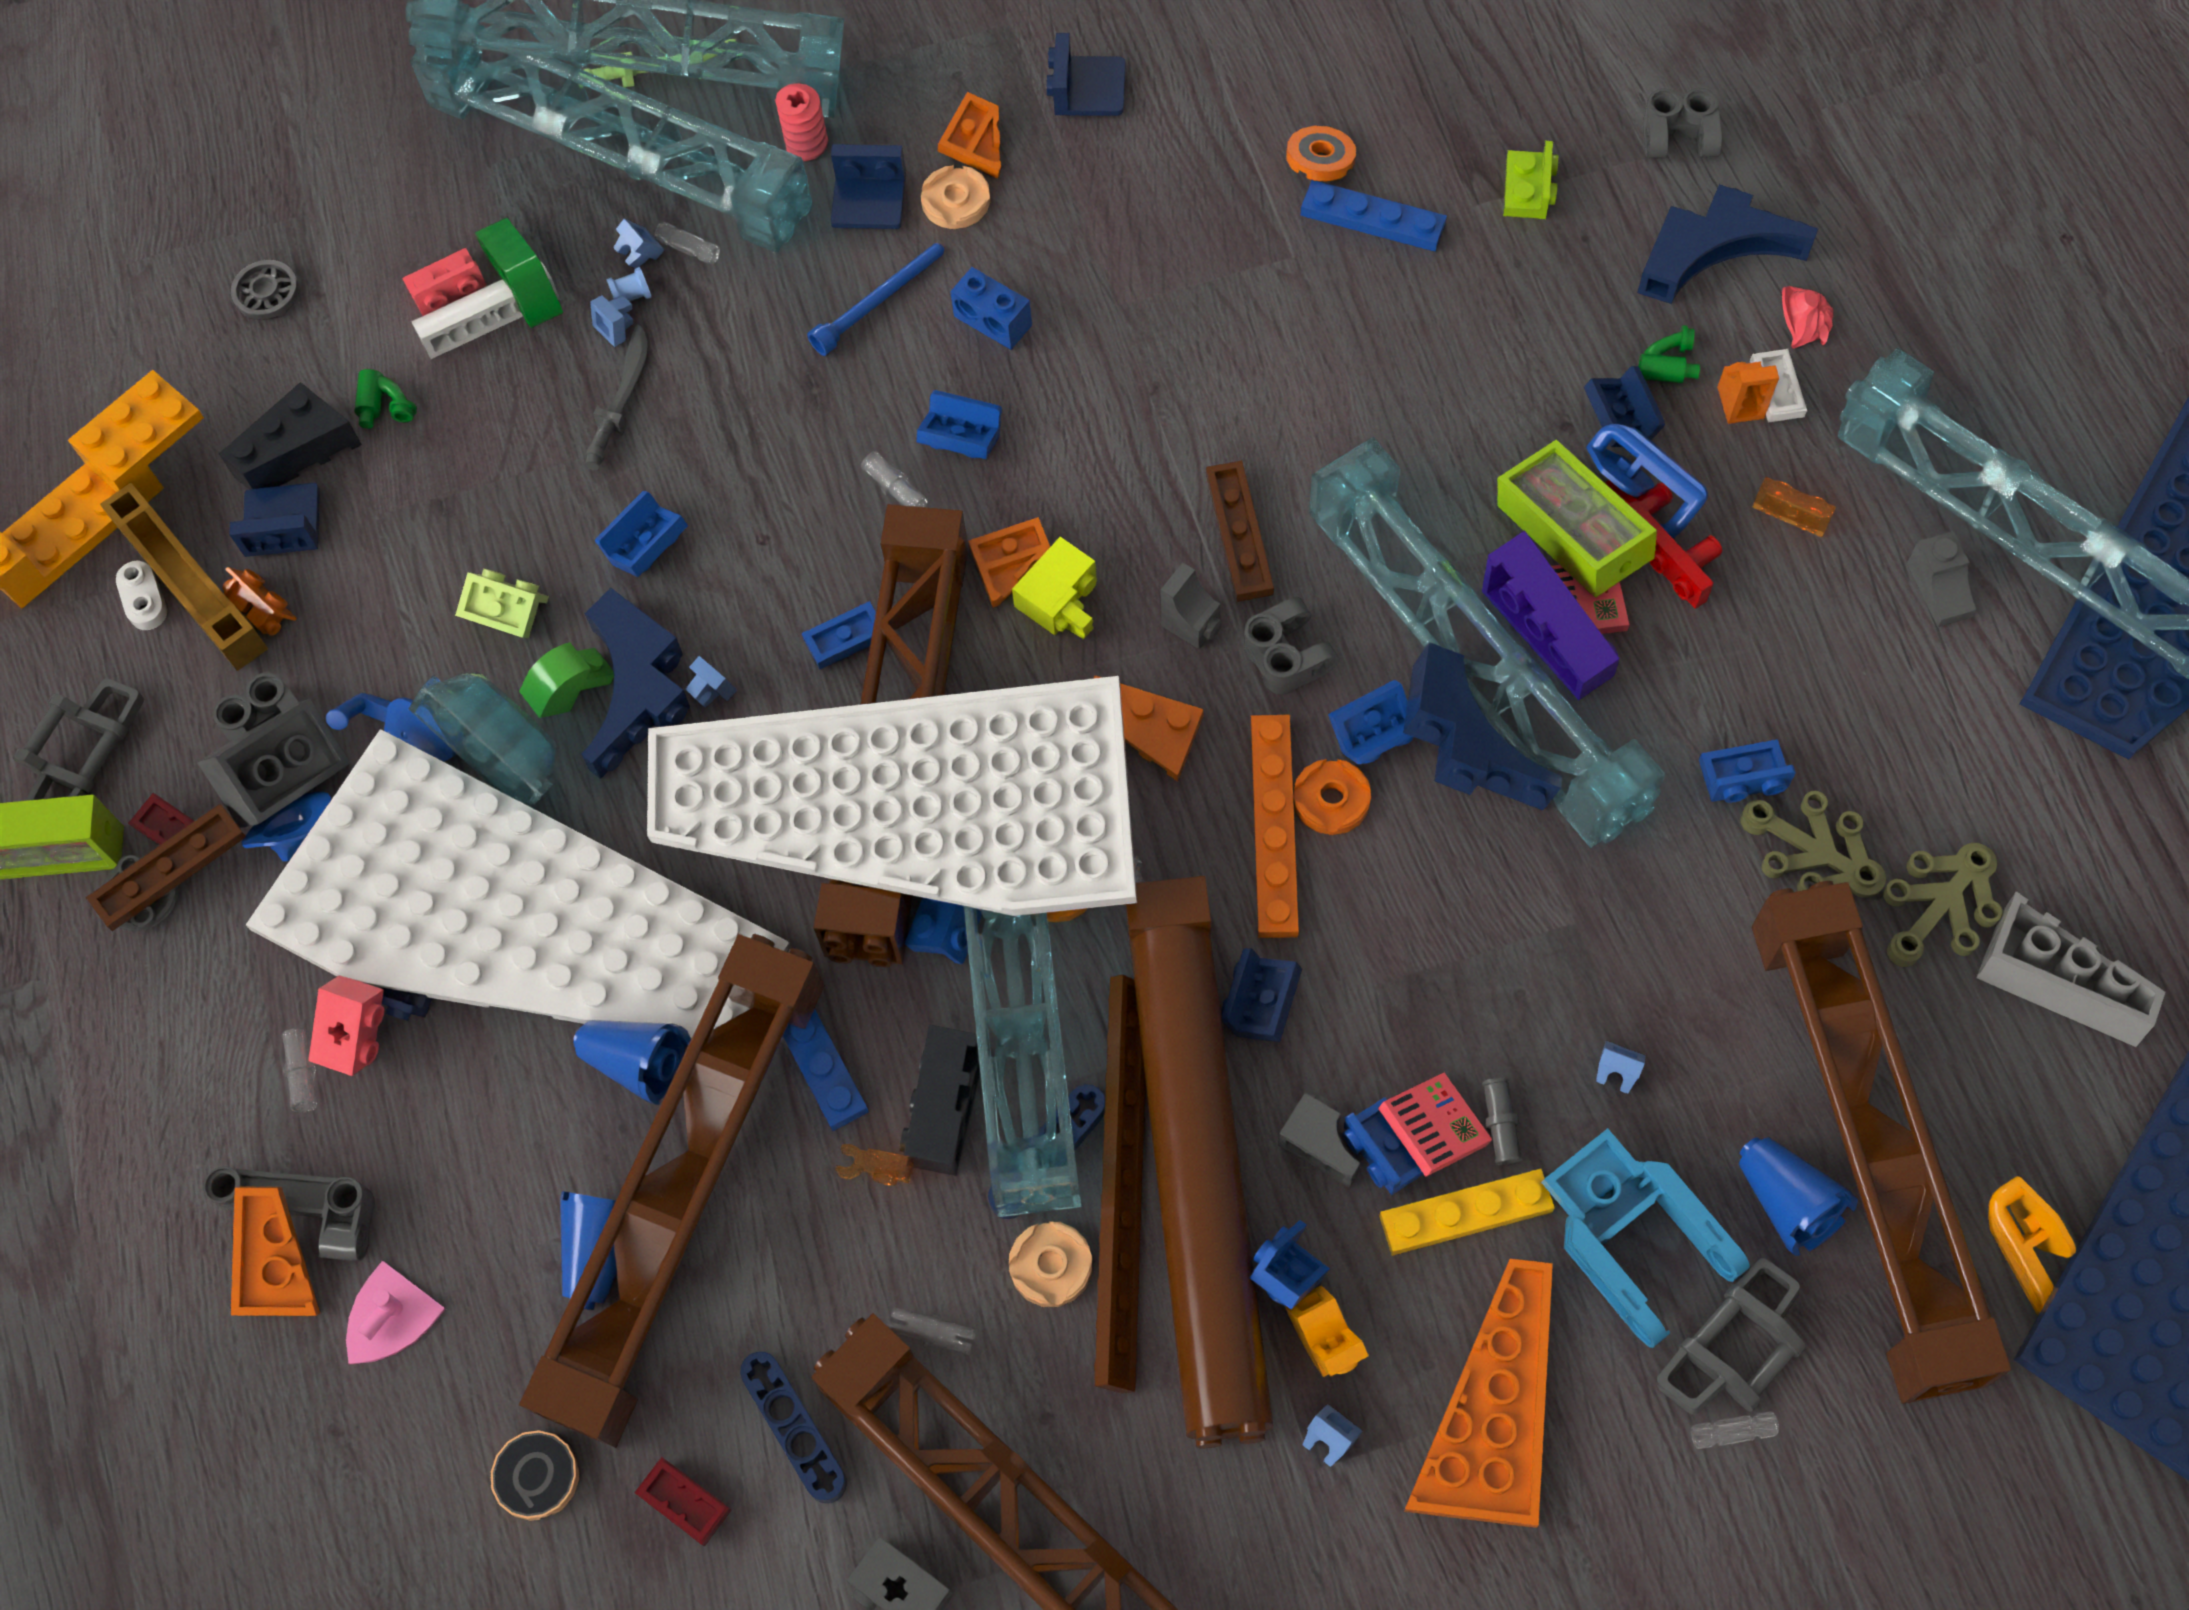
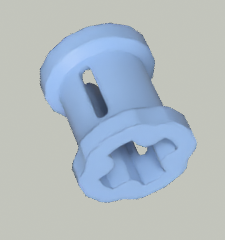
M640 267L635 268L634 273L616 280L611 277L606 279L613 299L624 296L630 302L643 296L646 299L651 298V293Z

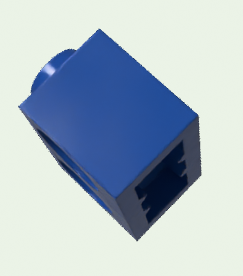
M973 267L968 270L950 291L954 317L1010 350L1013 349L1032 326L1030 300Z

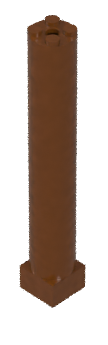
M1206 876L1136 883L1137 903L1126 904V917L1133 963L1186 1436L1195 1439L1196 1448L1201 1449L1218 1447L1222 1445V1439L1238 1437L1241 1444L1258 1443L1266 1440L1265 1433L1272 1429L1274 1424L1256 1284L1250 1279L1254 1268L1211 940V915Z

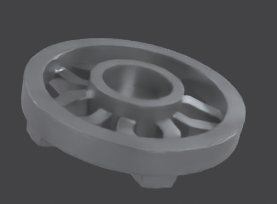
M261 260L246 266L237 274L231 286V297L237 309L244 316L254 319H269L285 315L286 310L295 302L300 288L298 280L289 266L276 260ZM277 270L286 273L290 278H278ZM261 271L257 277L247 279L252 274ZM239 292L247 296L244 304L240 302ZM277 301L278 305L272 306L271 302Z

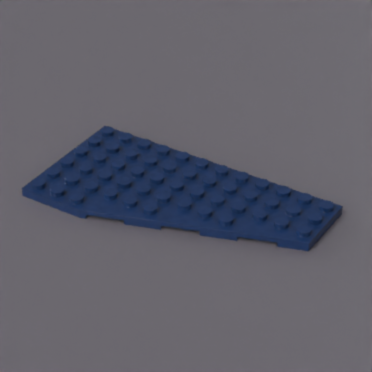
M2189 396L2019 705L2128 760L2189 709Z
M2189 1051L2076 1248V1253L2072 1255L2013 1359L2188 1481Z

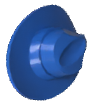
M325 792L305 793L260 824L253 825L242 840L243 848L270 846L282 861H290L332 800L331 796Z

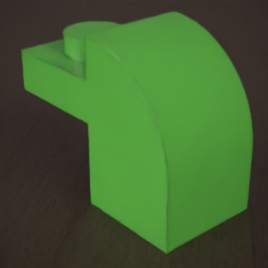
M569 642L543 655L529 670L519 692L539 718L571 711L581 690L611 684L614 678V671L595 647L577 651Z

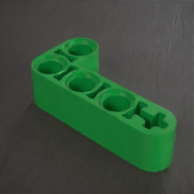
M507 217L475 232L487 259L511 290L524 319L531 329L563 314L562 307L541 262Z

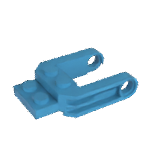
M1608 1128L1541 1182L1569 1215L1565 1223V1251L1634 1334L1650 1348H1654L1666 1338L1670 1331L1665 1330L1660 1320L1645 1303L1648 1299L1604 1248L1603 1244L1647 1210L1655 1201L1660 1204L1704 1258L1724 1279L1733 1282L1750 1268L1749 1261L1744 1252L1668 1163L1635 1161Z

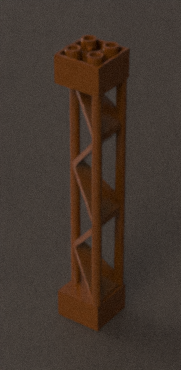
M887 504L880 542L884 567L860 705L876 703L886 642L916 688V691L909 699L944 695L960 592L963 586L968 554L962 510ZM896 582L915 583L892 608ZM934 608L925 665H923L894 630ZM830 879L829 884L821 883L814 931L824 957H828L833 962L843 964L851 963L852 960L868 961L869 964L876 967H890L892 964L903 965L906 948L904 943L908 935L913 895L870 888L869 886Z
M1822 881L1810 886L1807 890L1794 892L1791 888L1781 889L1771 893L1766 899L1752 925V931L1765 971L1788 968L1905 1337L1886 1353L1901 1403L1906 1404L1986 1388L2011 1371V1367L1995 1319L1991 1318L1862 933L1863 925L1849 883L1833 884V881ZM1851 948L1861 980L1827 959L1843 957L1848 949ZM1882 1045L1911 1131L1868 1103ZM1933 1200L1963 1289L1919 1259Z
M741 934L737 935L718 976L719 981L549 1346L544 1356H541L519 1403V1406L540 1417L614 1448H617L638 1401L637 1398L624 1391L623 1387L788 1023L806 1029L825 986L810 955L794 948H790L788 952L775 948L773 941L758 934H752L751 938ZM728 996L732 1002L751 1008L714 1029ZM683 1095L688 1151L646 1175ZM614 1244L620 1300L575 1328Z

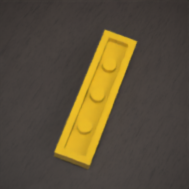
M1542 1169L1381 1211L1379 1217L1391 1255L1401 1254L1552 1213L1555 1207L1550 1192L1541 1183L1545 1179Z

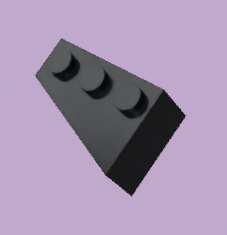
M300 382L223 449L219 455L234 478L248 489L281 486L299 477V471L317 462L323 465L331 461L329 456L349 446L353 450L362 444L350 422Z
M929 1024L925 1048L919 1066L917 1089L913 1090L909 1111L912 1113L909 1128H904L900 1140V1152H904L908 1167L953 1176L957 1175L984 1063L978 1034Z

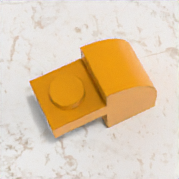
M1322 1285L1313 1289L1292 1310L1284 1305L1303 1346L1323 1377L1347 1373L1353 1370L1359 1361L1369 1356L1362 1340L1348 1328L1336 1299Z

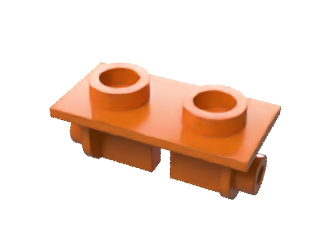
M230 567L226 568V571L233 576V579H229L223 584L224 595L242 613L246 614L253 605L246 618L261 633L271 636L275 635L281 629L280 622L283 618L293 621L297 619L286 608L288 602L283 597L273 591H268L263 586L265 580L260 575L250 569H245L243 572Z

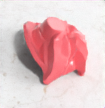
M1792 286L1784 287L1782 289V304L1784 317L1793 338L1791 347L1795 349L1817 339H1820L1821 344L1825 345L1833 326V308L1831 305H1829L1822 294L1816 291Z

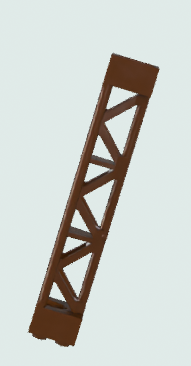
M874 1313L866 1320L863 1317L858 1319L846 1332L845 1338L847 1340L836 1352L832 1349L829 1350L817 1361L814 1366L816 1372L811 1378L821 1393L1043 1610H1076L1104 1577L1106 1610H1121L1120 1586L1123 1582L1152 1610H1178L1041 1479L1017 1453L1012 1451L914 1357L910 1347ZM920 1387L984 1449L919 1450L918 1390ZM899 1388V1433L896 1436L874 1413ZM986 1471L961 1497L937 1476V1474ZM1000 1481L1001 1533L998 1535L974 1512V1509ZM1021 1483L1087 1548L1021 1550L1019 1543L1017 1489L1019 1484ZM1091 1570L1065 1599L1038 1574V1572Z

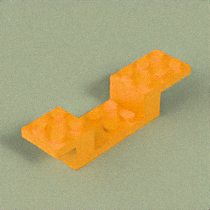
M151 370L69 438L68 442L85 464L4 532H0V590L21 609L24 608L118 528L101 507L100 503L129 483L133 484L147 502L162 491L164 487L148 465L204 419L200 410L159 374Z

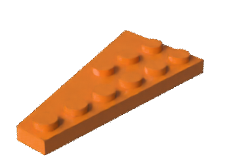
M1509 1259L1404 1512L1533 1528L1539 1526L1553 1263Z

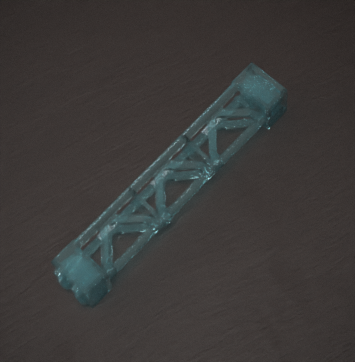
M462 0L407 1L406 22L412 23L409 30V45L415 47L417 62L459 67L463 47L565 60L570 61L572 65L577 67L594 64L778 90L789 84L800 83L814 88L819 94L823 117H835L844 18L804 12L789 14L697 0H594L615 3L616 6L597 20L588 24L583 21V0H573L571 21L557 19L541 0H524L535 14L508 10L507 12L499 11L515 0H488L477 8L463 4ZM652 9L686 13L684 37L671 35L651 13ZM634 14L648 30L612 26L627 16ZM694 15L728 19L727 24L706 38H694ZM480 22L494 24L477 32V24ZM763 24L801 29L799 51H783L764 30ZM520 27L526 28L540 42L499 36ZM747 30L760 45L732 41L725 43V41L740 31ZM547 31L552 32L554 38ZM592 39H607L590 48ZM628 43H636L652 58L613 53L612 51ZM659 47H664L668 51L667 54L664 53ZM708 53L717 55L703 62V56ZM739 58H745L762 73L722 67ZM769 62L777 63L779 65V71Z
M451 12L446 13L410 60L430 107L461 120L474 107L621 169L634 180L645 179L735 217L741 239L774 253H778L784 242H788L791 239L795 226L801 217L806 216L811 209L812 197L810 196L807 175L801 157L765 142L758 143L489 32L484 26ZM480 43L509 54V56L497 62H484L481 60L483 50L479 45ZM523 68L525 70L527 78L512 73L511 71ZM541 68L567 79L560 92L555 88L540 83L538 73ZM493 79L511 86L485 91ZM585 86L602 93L601 96L589 100ZM531 95L536 106L534 117L502 105L498 101ZM617 107L620 116H615L603 110ZM634 107L661 118L654 131L633 121L632 111ZM582 117L602 124L600 126L568 131ZM678 125L696 132V135L682 140ZM625 134L630 146L628 156L626 157L588 140ZM640 141H643V142L646 143L645 146H644V148H643V150H642ZM712 147L715 155H709L699 151V149ZM729 147L755 157L747 170L729 161L727 156ZM681 157L695 163V165L662 170L670 159ZM719 173L725 188L724 195L721 197L685 182L683 179Z
M1898 347L1887 358L1880 357L1863 381L1856 380L1851 385L1845 395V399H1847L1846 407L1839 417L1841 426L1838 438L1874 463L1883 464L2166 659L2177 672L2189 679V655L2186 656L2154 634L2155 630H2189V614H2142L2120 564L2124 562L2148 578L2151 585L2179 604L2183 605L2184 603L2189 606V578L2150 553L2143 543L2107 519L2098 518L2043 481L2041 476L2032 470L2025 461L2014 458L2003 449L1994 448L1943 414L1936 404L1926 398L1934 371ZM1916 423H1919L1944 440L1946 446L1976 466L1981 465L1984 469L1981 472L1938 474L1934 470L1915 428ZM1897 424L1916 463V470L1885 449L1886 443ZM1990 486L1979 512H1976L1949 493L1951 488ZM2017 491L2043 507L2049 516L2076 534L2081 533L2088 539L2085 542H2037L2016 497ZM2002 503L2017 534L2016 538L1987 519ZM2095 556L2081 583L2049 562L2051 558ZM2105 571L2120 603V609L2089 589Z
M1372 437L1312 474L1309 514L1333 543L1346 553L1424 647L1429 642L1440 646L1424 627L1426 623L1435 618L1444 648L1460 653L1447 615V610L1457 605L1501 656L1502 660L1497 666L1464 659L1465 674L1472 695L1489 723L1521 754L1545 769L1553 768L1577 776L1571 780L1567 795L1560 789L1554 796L1553 801L1560 813L1587 845L1592 848L1601 841L1607 844L1621 834L1624 825L1632 820L1638 823L1649 816L1655 808L1653 806L1655 799L1661 793L1660 786L1665 776L1663 770L1635 738L1613 752L1603 739L1593 733L1557 691L1550 677L1525 648L1514 641L1479 600L1474 589L1451 562L1440 555L1405 514L1400 503L1396 500L1401 468L1378 441ZM1376 512L1425 567V570L1419 577L1387 569L1371 523V518ZM1355 517L1366 544L1370 562L1348 537ZM1397 587L1424 593L1416 616L1396 594L1395 590ZM1471 676L1501 683L1492 705L1489 704L1469 680ZM1532 693L1577 745L1582 753L1576 759L1544 751L1538 747L1523 701L1524 697ZM1509 707L1512 708L1521 736L1520 739L1499 715Z
M964 906L991 1187L998 1217L1082 1207L1047 913L1035 914L1036 927H1034L1029 914L1012 916L979 909L986 919L981 935L978 933L976 908ZM1023 933L1031 951L1032 1005H1025L1018 937ZM994 936L1001 938L1003 943L1009 1007L1001 1008L990 962ZM1041 971L1043 978L1045 1003H1042ZM983 978L985 981L991 1005V1010H986ZM1046 1018L1048 1022V1031L1051 1048L1050 1050H1048L1044 1035L1042 1034L1044 1032ZM988 1024L998 1039L994 1057H991ZM1038 1053L1045 1074L1046 1133L1041 1136L1031 1056ZM1007 1056L1015 1058L1023 1138L1016 1137L1003 1085ZM1055 1097H1056V1100H1057V1109H1058V1118H1059V1127H1060V1133L1057 1134V1135H1056V1101H1055ZM996 1103L1007 1144L1000 1141Z

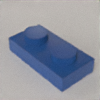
M870 601L802 633L803 640L819 670L870 646L876 614Z

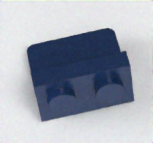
M1056 33L1055 47H1049L1048 51L1049 69H1054L1053 75H1047V96H1053L1055 115H1121L1124 111L1125 59L1119 56H1071L1070 33Z

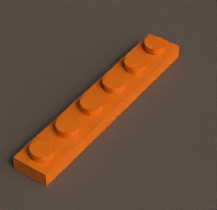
M1251 715L1258 938L1298 937L1290 715Z

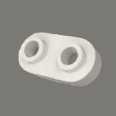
M132 561L123 565L117 572L116 585L127 618L140 630H151L158 627L167 616V606L157 575L143 561ZM142 605H147L144 609L139 610Z

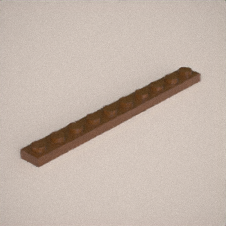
M1121 974L1110 977V994L1108 999L1109 1020L1107 1073L1105 1076L1106 1099L1104 1151L1102 1156L1103 1177L1094 1386L1124 1394L1135 1392L1145 1069L1135 981Z

